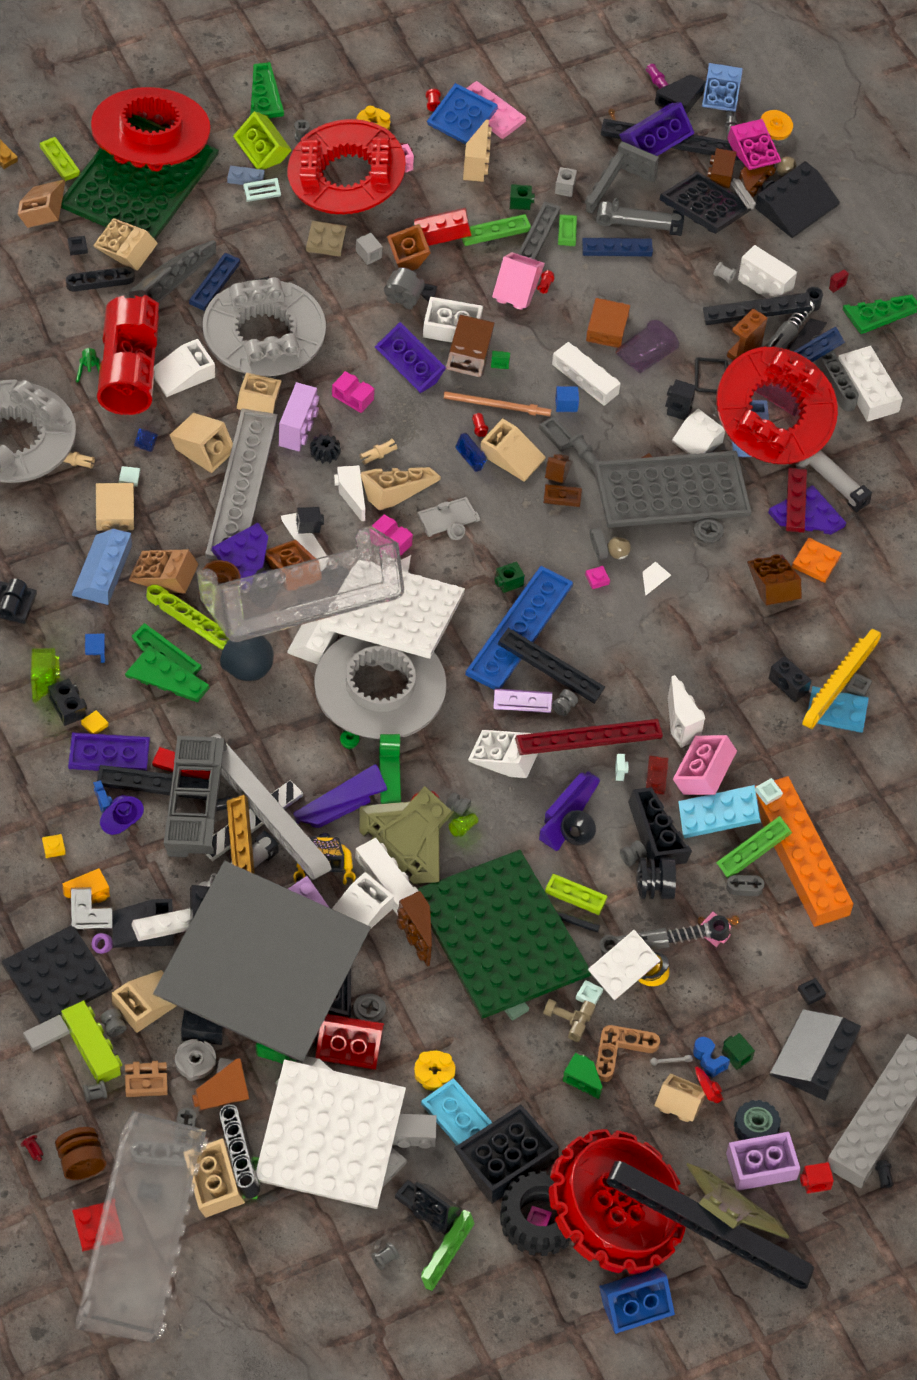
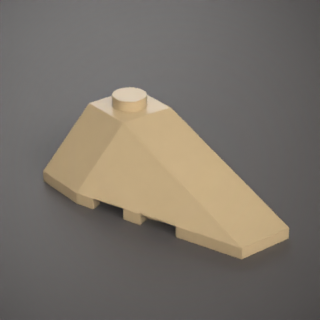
M430 467L409 468L408 471H399L398 468H392V471L383 472L382 469L361 472V479L368 501L378 510L393 507L441 479V476Z

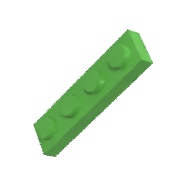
M526 214L470 226L471 236L461 239L464 246L526 233L530 231L531 225Z
M779 816L716 863L726 877L729 878L739 873L792 834V831L781 816Z
M463 1210L460 1216L456 1217L453 1227L449 1233L445 1234L443 1243L434 1252L431 1262L423 1269L421 1278L425 1288L433 1291L475 1224L471 1212Z

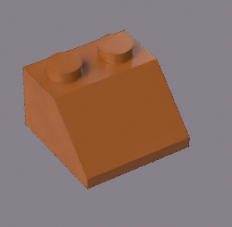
M420 224L387 236L398 268L416 270L431 253Z

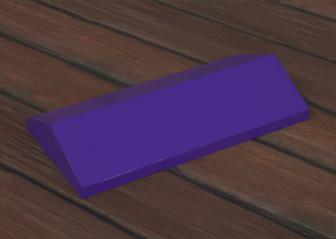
M401 322L375 346L420 393L435 385L446 369Z

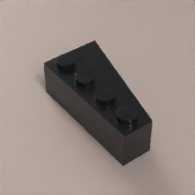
M652 787L633 789L628 803L641 843L647 851L646 858L648 864L650 858L654 859L655 867H659L660 858H674L675 865L687 863L692 850L683 841L684 837L680 831L678 832L674 827L672 818L667 816L663 804Z

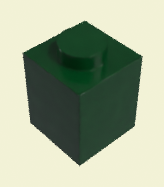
M740 1033L734 1037L729 1036L723 1042L724 1045L721 1053L730 1060V1063L736 1070L753 1060L755 1050Z

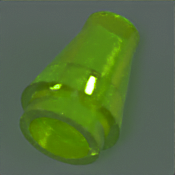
M474 813L453 819L449 824V830L453 836L462 837L478 823V818Z

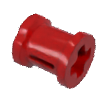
M429 89L425 94L428 100L427 108L429 111L434 112L441 103L439 99L441 93L438 89Z

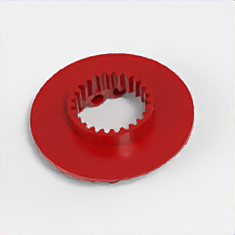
M141 87L115 93L102 101L92 115L91 131L94 140L101 149L114 155V159L118 163L125 164L130 161L132 165L138 168L147 164L152 171H160L163 165L181 163L198 154L208 142L210 121L206 112L198 103L181 93L163 88ZM132 114L138 115L147 120H153L154 123L159 125L167 123L170 125V129L165 128V131L159 130V133L155 131L149 133L147 130L142 132L141 129L136 130L135 126L131 127V123H128V118H131Z
M345 119L321 125L302 137L290 156L287 174L293 192L306 205L330 214H353L369 210L381 204L397 190L405 174L406 159L401 144L395 138V135L386 128L365 120ZM348 154H351L352 157L358 155V158L363 156V160H368V164H371V171H369V176H365V181L360 180V184L354 183L352 187L349 184L346 187H343V185L337 187L336 183L331 185V181H326V178L323 177V170H326L325 165L329 166V161L334 162V158L340 159L341 155L345 157Z
M766 346L749 350L737 357L727 367L717 389V411L724 430L741 450L758 460L772 464H793L804 461L818 453L826 445L834 432L838 416V405L832 384L814 363L796 352L779 347ZM771 383L773 387L779 384L781 389L786 387V392L791 391V396L797 398L795 403L800 404L797 407L798 410H801L798 413L797 423L792 428L789 427L785 430L777 428L769 420L760 418L757 413L751 411L753 408L750 405L753 400L751 397L754 395V391L759 387L762 388L764 384L769 386Z

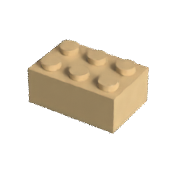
M223 1138L184 1152L197 1204L205 1217L245 1203L243 1194L235 1180L227 1143Z

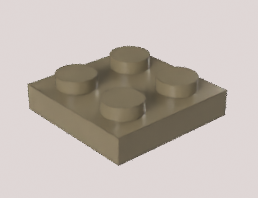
M312 221L306 252L341 257L347 226Z

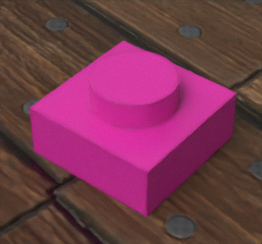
M603 566L586 570L585 576L592 589L606 586L610 583V579Z
M532 1206L527 1221L537 1226H548L552 1212Z

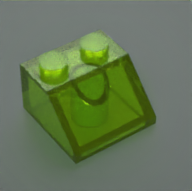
M55 648L32 649L33 702H37L48 693V686L57 683V678H60L59 656H56Z

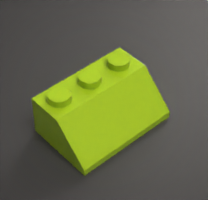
M256 111L250 115L233 135L256 169L264 170L277 165L292 151L270 119Z

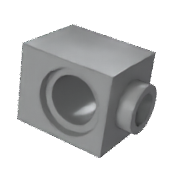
M560 167L555 194L572 197L577 170Z

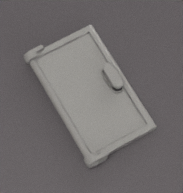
M467 497L438 504V506L417 512L428 537L446 531L452 522H460L462 525L480 521L477 511H474Z

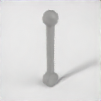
M692 1055L667 1059L652 1058L650 1063L656 1066L658 1063L691 1062L693 1058Z

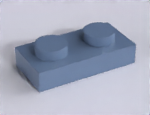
M230 166L227 183L243 185L245 183L262 181L265 170Z

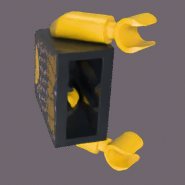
M322 833L319 837H311L310 840L328 859L331 865V871L329 872H344L345 870L343 884L346 885L347 877L352 879V883L355 882L356 876L351 872V869H353L351 851L341 844L338 837H331L328 833ZM298 863L296 865L298 871L294 873L295 883L298 877H306L304 870Z

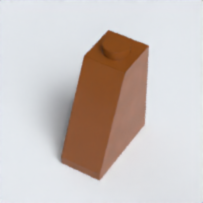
M240 1058L235 1059L194 1091L195 1095H192L194 1107H198L199 1111L249 1099Z

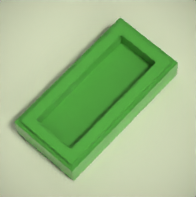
M559 215L558 245H576L577 216Z

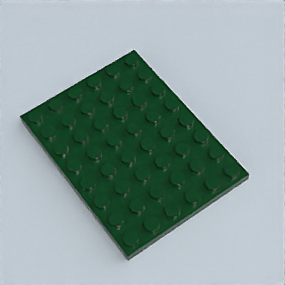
M132 114V117L128 118V123H131V127L135 126L136 130L141 129L142 132L147 130L149 133H152V131L159 133V130L165 131L166 128L138 115ZM206 144L192 158L174 165H163L160 171H152L147 164L141 168L135 167L130 161L120 164L115 161L114 155L100 147L63 196L61 208L106 228L113 218L146 230L156 240L218 156L219 149Z
M521 850L441 879L440 882L418 888V891H421L430 905L431 928L482 1019L591 976V973L588 971L589 966Z

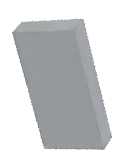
M60 1015L23 1032V1036L32 1051L38 1050L70 1034Z

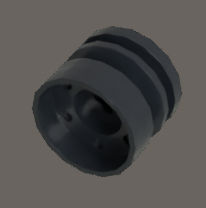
M645 858L639 859L636 871V886L640 899H646L647 891L649 899H654L655 891H659L660 899L675 898L676 866L674 858H660L659 867H655L653 858L649 859L648 867Z

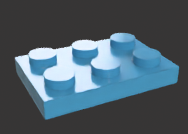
M812 686L808 710L811 708L813 698H816V694L819 693L821 688ZM841 692L817 724L862 733L869 698Z

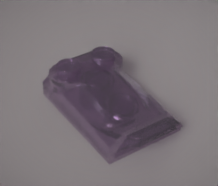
M651 320L647 323V327L617 348L616 354L641 374L679 348L680 343L675 333L659 320Z

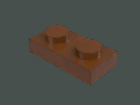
M545 484L543 503L580 507L582 488Z

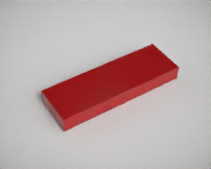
M159 747L152 766L173 772L175 752ZM181 770L182 776L210 779V771Z

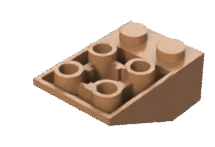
M65 180L35 186L20 200L18 216L27 228L59 220Z
M189 550L142 551L129 581L147 587L159 585L169 591V593H186L199 564Z

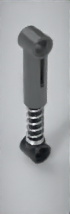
M810 287L806 290V293L809 292L811 311L793 313L792 317L788 321L783 322L765 345L766 347L785 349L798 333L799 326L802 325L805 318H808V314L820 309L823 298V291L820 288Z
M717 915L711 918L708 923H703L700 926L697 924L695 927L676 928L673 931L661 928L638 932V935L651 950L669 948L670 943L676 944L679 941L683 943L685 940L690 942L691 939H704V937L723 941L728 938L730 928L728 920L724 916ZM719 925L724 927L721 931H717L714 928ZM627 935L604 936L600 941L602 956L609 952L606 950L607 946L617 945Z

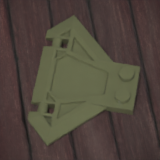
M424 786L411 802L361 806L359 832L363 836L370 833L373 836L372 839L376 838L379 843H383L388 855L396 860L400 871L405 873L409 871L412 874L409 880L413 884L440 882L439 829L454 812ZM377 824L381 826L379 830L375 828ZM416 862L420 864L418 868L415 866Z
M690 1163L686 1164L705 1193L699 1204L734 1229L741 1223H745L784 1238H789V1235L776 1218L766 1213L765 1210L715 1176L714 1173Z

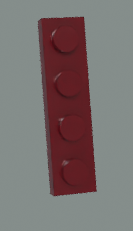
M788 468L786 531L801 533L805 531L806 469Z

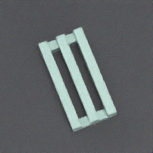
M278 178L243 184L246 202L281 196ZM275 184V186L248 190L251 187ZM274 190H276V192H271V193H265V194H259V195L250 196L251 194H256V193H262V192H268V191H274Z

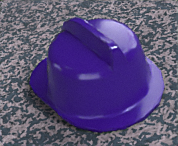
M126 795L114 799L111 806L101 815L100 826L102 830L111 835L125 831L142 817L144 812L142 802L136 797Z

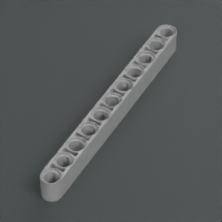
M215 734V735L211 736V737L221 738V736H220L219 734ZM226 743L227 750L223 751L221 775L239 796L245 795L248 798L250 809L312 880L331 871V865L324 854Z

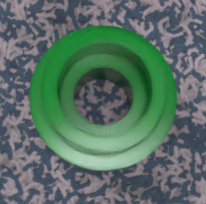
M344 731L340 736V742L343 747L353 749L359 743V735Z

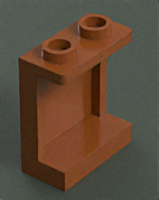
M596 298L587 330L586 341L621 348L630 305Z
M752 309L733 328L732 332L738 335L740 340L727 352V357L734 361L743 353L759 348L762 345L767 323L766 316Z

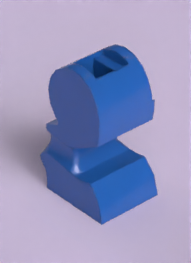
M700 1037L695 1041L693 1054L697 1059L701 1060L700 1065L703 1067L704 1072L713 1078L728 1069L730 1060L724 1056L712 1059L715 1044L707 1037Z

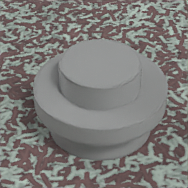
M460 522L450 523L447 528L448 536L452 540L461 539L465 534V527Z

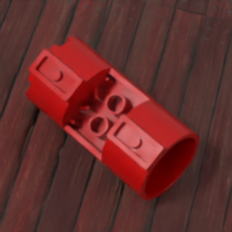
M146 295L143 297L135 296V298L117 297L111 300L105 309L103 329L104 354L99 370L97 400L103 408L115 414H139L146 411L152 403L155 373L154 358L159 327V303Z

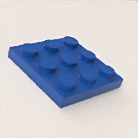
M455 83L427 120V124L466 144L485 120L492 118L498 109V105Z

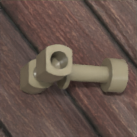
M549 999L543 1014L549 1017L555 1014L569 1020V1025L572 1027L568 1038L575 1042H580L585 1031V1023L590 1021L596 1005L592 1002L584 1001L580 1011L575 1010L574 1013L557 1007V1002Z

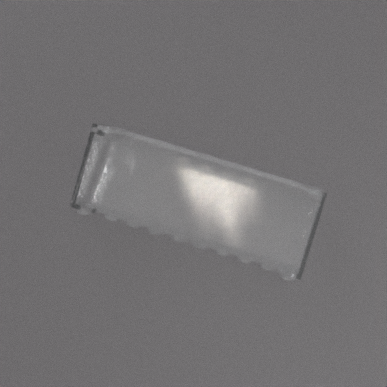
M369 526L360 529L356 533L357 548L226 583L218 584L217 575L211 569L196 571L200 599L223 633L232 642H240L396 600L404 593L399 543L374 527Z
M135 1111L131 1112L121 1131L76 1318L75 1329L154 1343L157 1339L159 1340L161 1335L164 1334L166 1322H163L167 1311V1306L164 1303L165 1299L169 1298L172 1289L169 1281L170 1277H174L177 1267L174 1264L175 1256H179L181 1244L178 1242L179 1237L184 1235L186 1228L183 1220L184 1215L188 1216L191 1204L187 1202L189 1195H193L195 1183H192L194 1175L197 1176L200 1163H197L198 1155H202L208 1143V1138L205 1137L206 1130Z

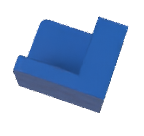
M556 386V412L578 411L579 392L577 386Z
M85 634V655H101V663H105L104 634Z

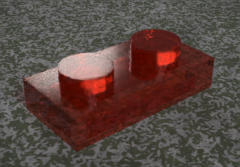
M649 756L646 788L652 787L656 794L664 795L669 758Z

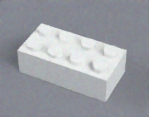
M871 346L839 355V361L859 393L857 405L867 422L900 411L903 398Z

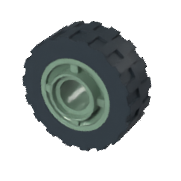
M762 1100L745 1102L742 1107H739L735 1116L734 1131L737 1134V1138L739 1140H746L778 1134L781 1125L779 1112L775 1110L773 1105L771 1106L768 1102H763Z

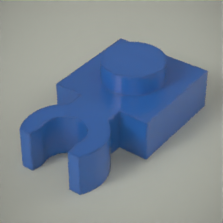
M100 780L93 782L100 810L103 813L111 806L112 799L111 796L107 797Z

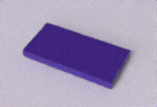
M72 733L68 768L99 771L100 765L147 771L150 737Z

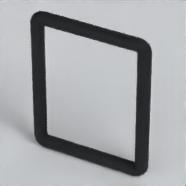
M697 357L695 359L696 391L717 393V389L698 388L699 361L724 363V372L728 367V361L726 359Z

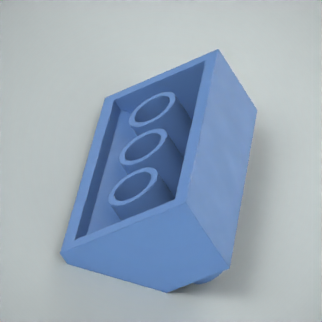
M111 529L95 536L72 596L109 605L132 547L131 533Z

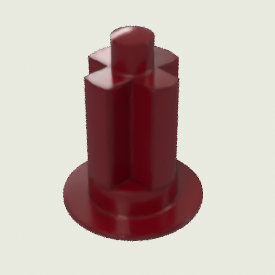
M32 1135L21 1143V1147H26L31 1157L40 1162L43 1160L42 1156L44 1154L36 1142L37 1135Z

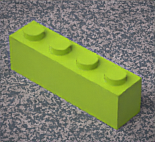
M82 1001L62 1010V1019L97 1084L102 1080L105 1083L120 1076L121 1060L118 1055L114 1056L110 1040H105L103 1028L99 1022H95V1014L90 1006L87 1007L85 1002Z

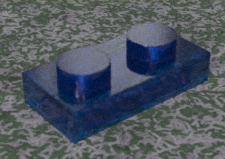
M467 433L461 434L455 448L475 472L481 471L487 456Z

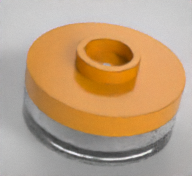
M778 110L765 112L760 119H763L774 145L786 143L793 130L791 118L786 113Z

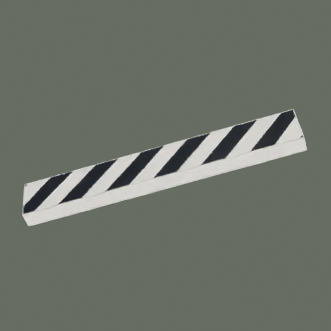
M289 780L271 793V795L285 810L303 797V792ZM249 809L251 833H253L264 824ZM229 824L213 835L212 845L214 854H206L212 862L231 849Z

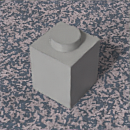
M372 233L361 236L356 240V252L367 265L382 258L383 246Z

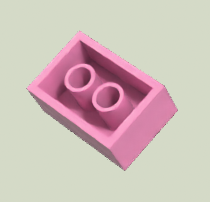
M727 735L695 736L673 780L683 795H715L737 750Z

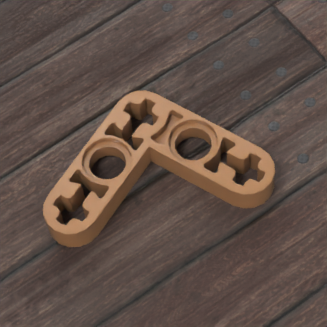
M614 1025L605 1026L601 1033L596 1070L600 1081L607 1082L612 1079L618 1048L654 1053L660 1045L659 1036L648 1031ZM609 1033H613L611 1043H607ZM632 1035L636 1038V1041L628 1043L625 1037ZM649 1040H653L652 1046L648 1045ZM606 1049L611 1050L613 1056L605 1057L602 1051ZM604 1063L608 1064L606 1074H602Z

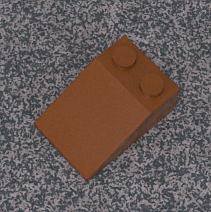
M297 540L266 550L265 559L271 570L277 569L280 571L279 574L283 581L282 587L288 593L322 581L319 561Z

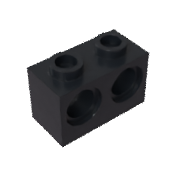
M69 678L48 686L49 699L64 726L86 717V702L83 698L80 699L76 684H72Z

